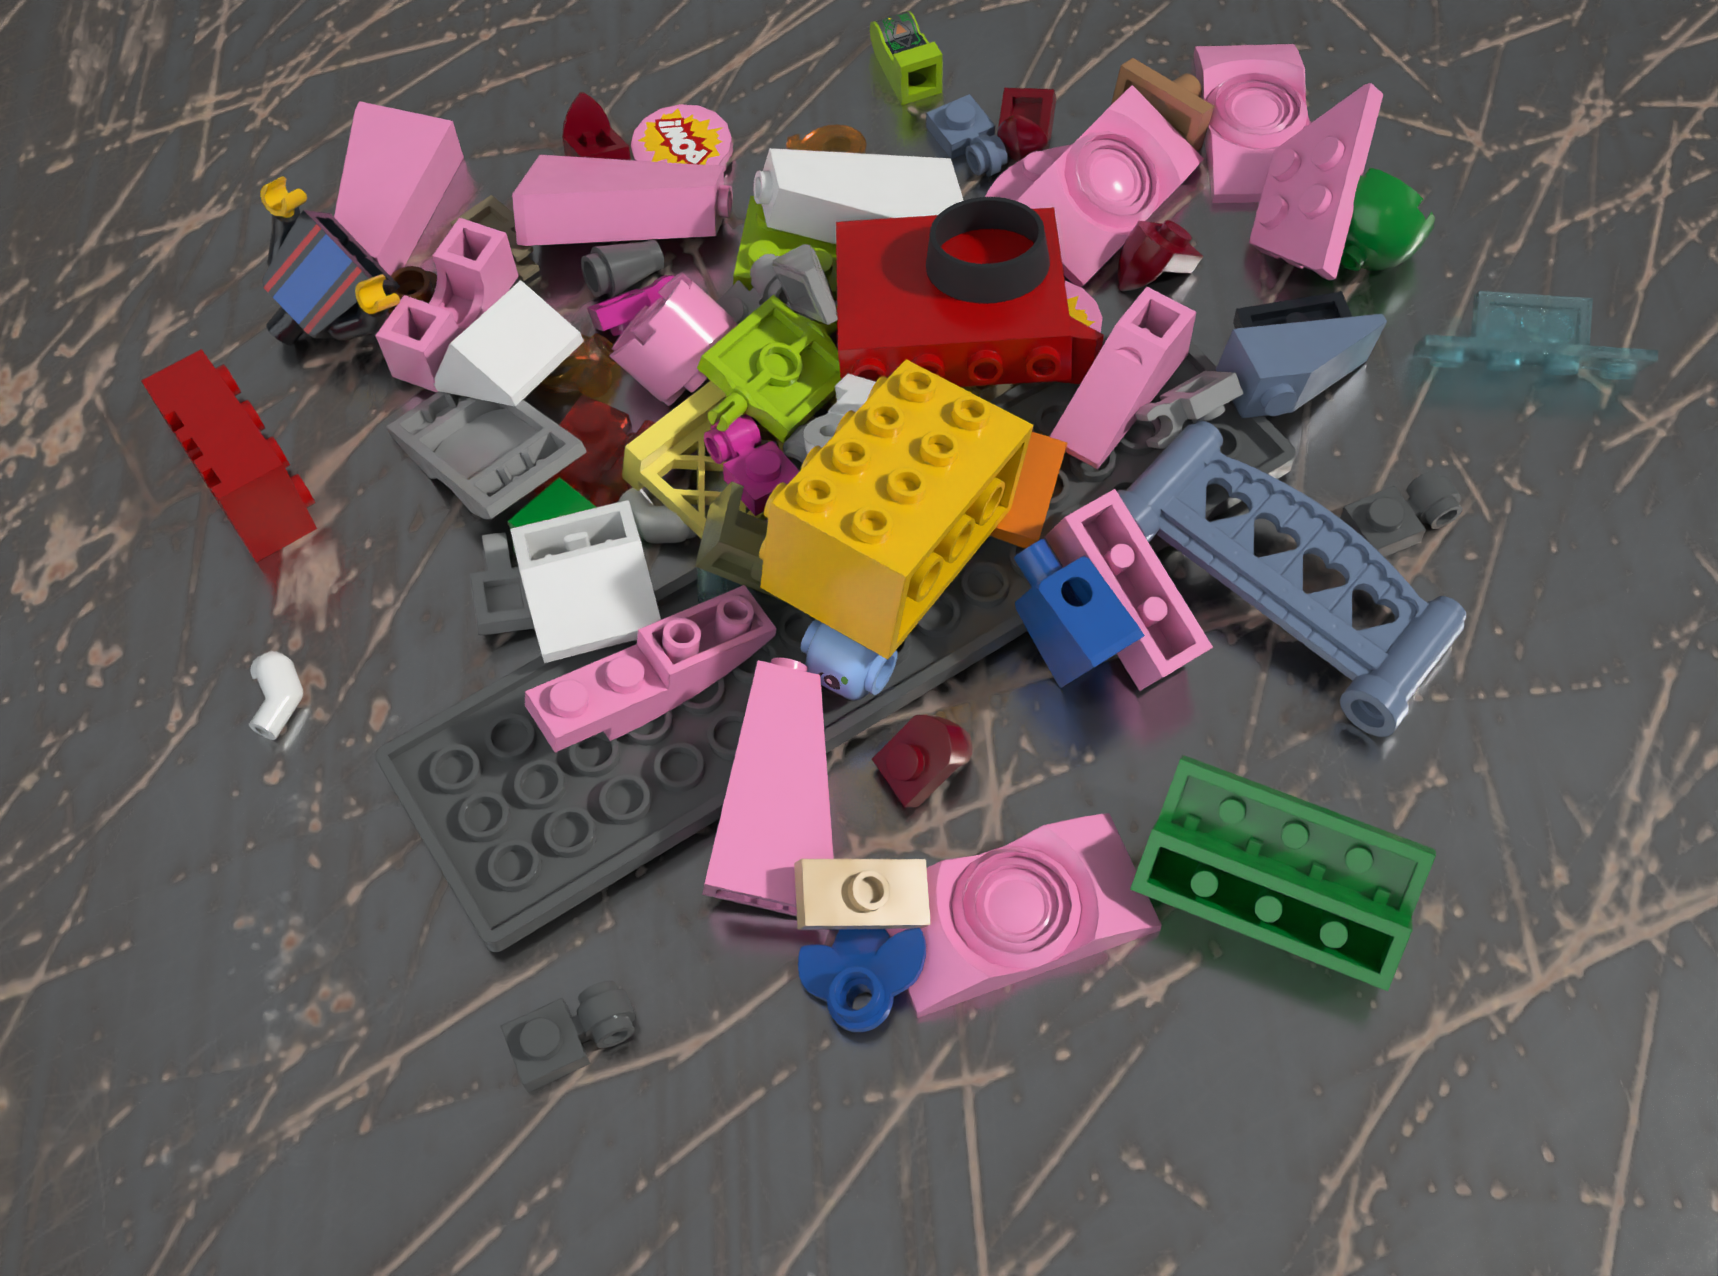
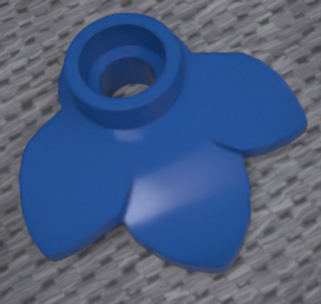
M920 928L904 930L891 938L885 929H840L832 948L817 944L800 947L798 958L799 977L803 986L810 994L827 1002L829 1013L839 1026L851 1032L870 1031L878 1027L888 1017L893 1006L894 996L911 987L920 976L926 958L925 937ZM864 992L872 994L871 1000L866 1006L859 1010L853 1009V1001L859 994Z

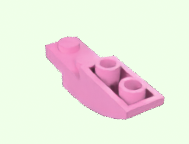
M743 585L638 629L636 645L525 691V707L554 752H558L603 731L608 739L612 741L662 716L714 684L775 636L777 628L746 586Z

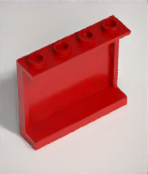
M1054 207L1033 209L1040 216L1045 229L1050 267L1045 279L1031 292L1019 298L999 303H971L958 300L941 292L932 284L926 272V259L930 228L938 215L836 222L837 330L841 380L847 374L875 382L882 376L889 378L906 359L959 387L1071 380L1073 335ZM980 229L959 234L946 241L940 247L952 257L962 261L992 264L1008 261L1024 254L1034 245V242L1011 231Z

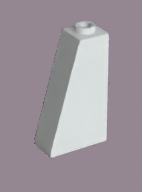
M770 148L763 171H757L754 178V199L756 204H762L767 227L836 244V222L939 215L953 204L964 201L951 158Z

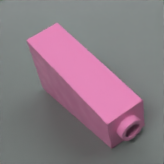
M360 101L355 108L334 218L390 276L398 269L405 267L464 158L453 121Z
M539 155L512 194L517 245L532 246L716 236L723 218H730L733 202L732 187L724 185V166Z
M773 658L771 663L759 660L757 662L702 895L797 916L794 863L800 859H834L821 679L819 674L807 672L808 667L799 661L788 658Z

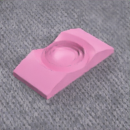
M1294 44L1195 46L1193 56L1196 78L1202 88L1200 98L1214 105L1204 139L1212 203L1260 202L1273 151L1311 124L1306 105L1305 67L1299 51Z
M1132 85L1016 201L1027 205L1031 209L1054 207L1064 276L1072 284L1082 287L1124 245L1137 222L1146 221L1185 181L1204 158Z
M1110 813L1084 816L1042 825L1003 847L980 855L942 860L927 867L931 925L920 928L926 941V958L923 970L917 981L906 989L917 1018L1160 931L1162 925L1149 897L1130 890L1136 869ZM885 929V930L887 931V933L889 934V936H890V938H891V937L894 936L895 934H897V933H899V932H902V931H904V930H907V929Z

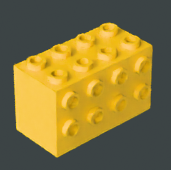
M906 359L889 378L882 376L876 381L868 395L867 401L856 412L850 410L842 417L834 436L823 447L817 445L811 449L803 461L800 472L788 484L784 482L778 484L770 494L764 508V516L768 518L767 534L759 551V558L763 560L760 588L888 660L1010 511L1034 425Z

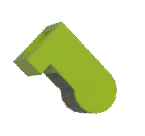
M911 11L902 12L870 23V38L875 56L901 106L942 93L943 54L935 41L929 43L925 35L921 34L917 21ZM917 72L924 75L927 79L920 85L909 86L908 73Z

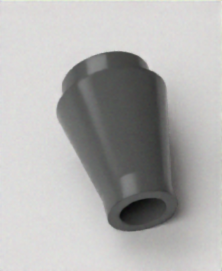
M654 239L638 243L595 246L591 249V254L582 257L581 268L585 282L595 297L606 295L608 298H613L650 274L663 270L664 257L659 244Z

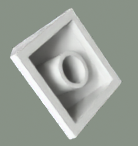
M520 280L449 344L433 384L436 390L440 392L517 406L584 340L581 333Z

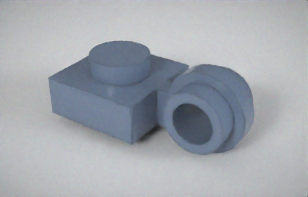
M970 94L926 112V128L951 159L966 154L968 165L975 175L979 176L986 173L990 177L999 173L1001 166L1007 163L1006 148L1002 140L995 135L994 123Z

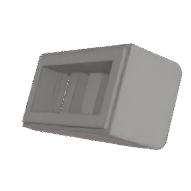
M803 244L772 260L773 269L792 310L827 325L838 320L830 284L815 250L810 245Z

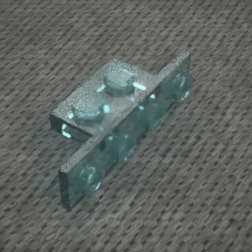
M1479 291L1474 295L1471 337L1427 334L1414 346L1413 357L1430 358L1431 366L1442 368L1464 366L1465 361L1486 362V369L1491 371L1511 372L1521 370L1522 365L1543 366V373L1548 375L1568 376L1578 374L1579 369L1600 370V377L1624 380L1635 378L1636 373L1658 362V350L1590 346L1593 298Z

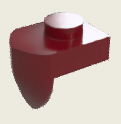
M1004 87L997 136L1002 140L1007 156L1018 162L1032 152L1050 148L1057 100L1054 89Z
M580 92L569 107L563 123L562 138L565 156L631 160L629 145L611 128L608 117L602 107L592 97L584 92Z
M1165 220L1163 224L1138 221L1127 237L1120 253L1118 263L1119 289L1121 291H1129L1142 288L1153 282L1163 271L1192 274L1204 256L1189 243L1192 237L1180 225L1169 220Z
M915 715L872 758V761L904 807H919L958 767L966 765L971 759L973 750L971 736L961 726L948 719L933 715Z

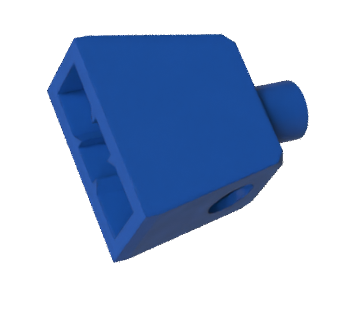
M1045 538L1032 544L1013 558L1032 587L1014 602L1015 608L1060 688L1145 636L1089 558L1082 556L1067 566L1062 567Z

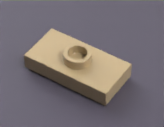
M800 859L794 863L798 930L924 928L931 925L926 859Z

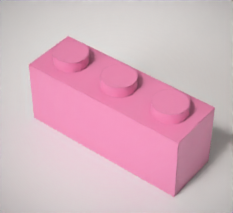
M1116 489L1067 515L1045 536L1063 567L1082 556L1089 558L1145 635L1144 637L1117 653L1139 691L1213 648Z

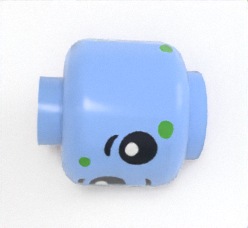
M817 619L810 624L801 642V651L807 654L805 665L808 667L807 672L819 674L821 686L852 701L864 698L869 693L873 695L878 694L889 681L898 657L897 651H895L887 660Z

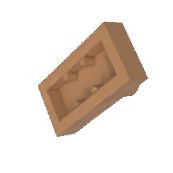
M1134 58L1122 64L1111 105L1133 85L1196 151H1199L1206 136L1214 105L1200 98L1202 88L1198 79L1186 73L1171 81Z

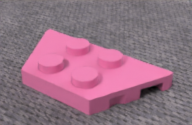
M1372 83L1365 84L1273 151L1249 243L1261 253L1276 259L1282 258L1290 265L1300 269L1305 267L1313 270L1327 280L1336 279L1354 210L1357 184L1360 175L1363 176L1383 98V93Z

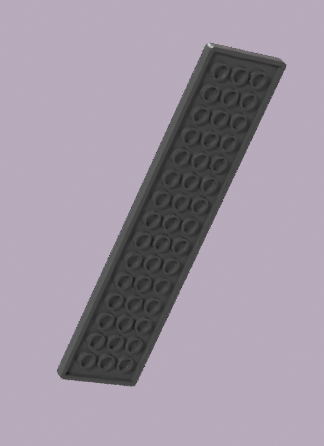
M1110 334L1104 336L1103 345ZM1191 341L1188 356L1150 403L1160 402V395L1203 371H1216V366ZM1057 381L1021 383L991 400L990 403L1033 424L1032 432L1050 437L1080 384ZM1233 401L1224 404L1225 412L1207 421L1214 425L1221 433L1223 444L1220 447V452L1226 457L1245 463L1276 479L1287 474L1292 469L1296 449L1265 416L1241 418ZM1159 417L1152 421L1136 420L1098 470L1067 452L1064 453L1039 540L1045 538L1067 515L1113 489H1116V491H1126L1164 450L1148 447L1146 443L1147 439L1157 435L1160 431L1161 421ZM1187 419L1184 422L1182 430L1187 425L1195 424L1192 422V419ZM1219 484L1206 486L1205 519L1207 521L1213 519L1242 500L1230 498L1228 491ZM1157 534L1149 542L1155 553L1170 545ZM989 536L897 648L898 657L893 673L885 687L878 694L873 695L869 693L864 698L852 701L821 686L826 753L1028 631L1014 603L1032 588L1013 559L1025 548ZM696 567L654 591L662 620L743 585ZM746 587L777 628L775 636L751 657L699 694L662 716L612 741L608 739L603 731L558 752H554L525 707V691L636 645L637 640L544 663L541 655L378 748L375 753V759L488 950L500 952L720 818L757 662L759 660L771 663L773 658H788L805 664L807 654L801 651V642L806 630L815 618L787 602Z

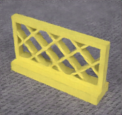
M712 381L708 382L627 444L624 450L622 478L637 491L645 486L668 509L676 513L701 539L706 523L705 505H711L721 493L718 491H705V470L723 471V464L726 463L725 461L717 464L711 456H705L704 433L709 431L711 426L708 420V412L727 397ZM836 395L822 408L828 411L837 402ZM757 425L761 440L776 441L777 446L783 452L784 443L778 440L765 427ZM697 450V455H691L694 451ZM672 469L697 470V490L673 489L661 477ZM740 501L739 511L746 513L747 506ZM691 504L697 505V510ZM751 511L747 513L751 516H754V514ZM764 512L757 516H754L761 520L767 519V517L764 516Z

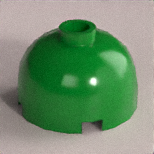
M1369 167L1364 176L1360 175L1357 184L1354 210L1340 265L1352 271H1359L1361 268L1375 271L1390 270L1404 263L1419 250L1434 229L1435 217L1432 211L1427 219H1425L1423 213L1418 209L1423 198L1414 189L1390 174Z

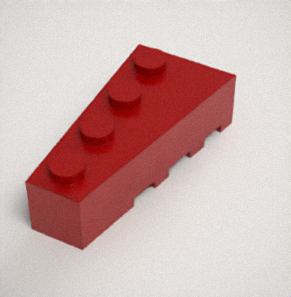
M200 349L141 380L166 423L256 563L317 529L307 510L308 507L316 503L298 473L292 477L289 476L285 468L289 467L290 463L274 437L271 436L265 439L260 431L266 428L249 400L242 403L237 400L235 396L240 394L241 390L224 364L215 368L203 350Z

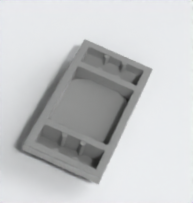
M438 391L386 426L391 437L430 479L438 478L452 490L471 513L484 519L494 518L587 453L581 440L524 400L517 406H511Z

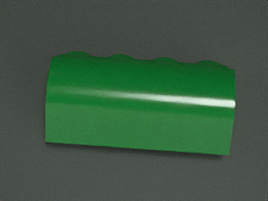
M1182 755L1159 818L1151 830L1130 890L1388 991L1412 933V915L1435 860L1436 850Z

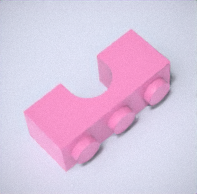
M460 217L432 255L437 269V284L429 304L404 295L375 335L392 377L436 393L438 391L433 384L435 383L434 378L449 344L505 295L519 276L507 234Z

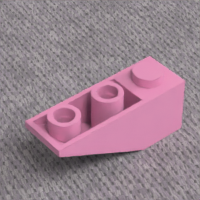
M1146 287L1116 323L1050 437L1067 442L1065 452L1098 470L1137 420L1136 412L1154 399L1188 356L1196 311Z

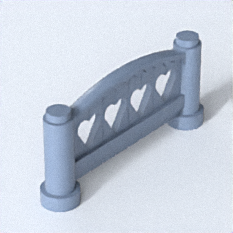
M1197 421L1195 424L1187 425L1126 491H1117L1148 543L1157 534L1350 678L1353 682L1340 698V705L1346 717L1355 726L1368 734L1378 737L1392 735L1408 715V700L1464 630V621L1466 620L1464 608L1457 601L1446 596H1439L1428 602L1424 601L1379 551L1335 514L1288 484L1245 463L1226 457L1220 452V447L1223 444L1222 435L1211 423ZM1210 484L1223 486L1228 491L1230 498H1237L1246 503L1249 513L1212 522L1205 519L1206 486ZM1257 519L1271 521L1278 533L1288 534L1295 540L1297 548L1259 558L1253 555L1254 521ZM1314 554L1320 557L1326 568L1335 569L1344 576L1345 585L1306 594L1303 591V556ZM1364 590L1368 592L1375 604L1384 605L1392 610L1395 621L1356 631L1352 628V591Z

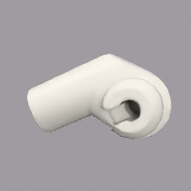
M631 488L623 493L619 499V502L629 500L638 533L649 543H679L686 539L694 538L697 535L676 513L666 506H654L643 489L637 491L635 488Z
M269 651L257 656L251 665L250 673L252 679H258L265 700L250 721L249 726L259 735L270 740H276L302 700L303 688L293 662L287 656L277 651Z

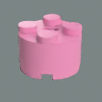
M683 272L672 278L658 291L665 301L659 298L649 308L645 305L617 339L612 348L614 352L610 354V357L667 406L674 403L685 389L692 393L707 379L697 369L701 356L738 325L730 314Z

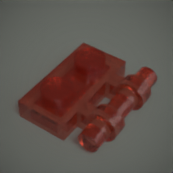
M582 394L559 426L581 440L587 453L532 491L540 494L560 477L582 496L584 493L591 495L588 500L596 507L619 502L622 494L630 489L628 482L622 478L625 446L655 424V422L645 420L636 433L628 434L632 428L629 414ZM611 456L617 458L610 470H602Z

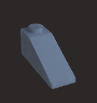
M1383 314L1233 329L1216 367V371L1236 373L1243 394L1232 401L1241 418L1267 415L1278 416L1284 413H1292L1365 363L1387 320Z

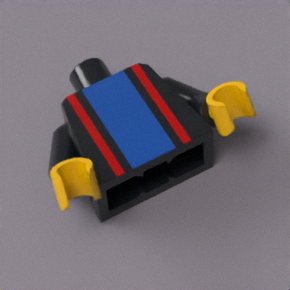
M284 176L262 186L260 190L262 203L272 214V233L267 260L269 268L262 279L263 288L281 306L266 324L268 331L277 340L289 346H292L304 332L313 338H336L341 341L378 332L389 308L400 303L397 293H394L400 285L331 213L303 210L300 214L299 206L306 202L307 194L299 188L288 193L286 189L287 179Z

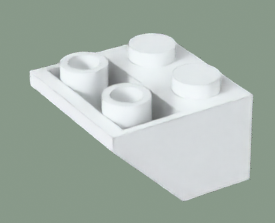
M629 500L510 529L519 571L544 663L637 640L638 629L661 620Z

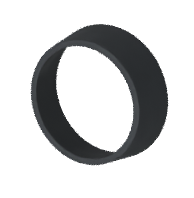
M978 197L964 200L942 211L931 225L926 272L930 281L937 289L955 299L971 303H999L1013 300L1038 287L1049 271L1050 259L1043 221L1033 209L1021 202L1001 197ZM980 229L1011 231L1034 242V245L1024 254L1008 261L992 264L962 261L952 257L940 247L946 241L959 234Z

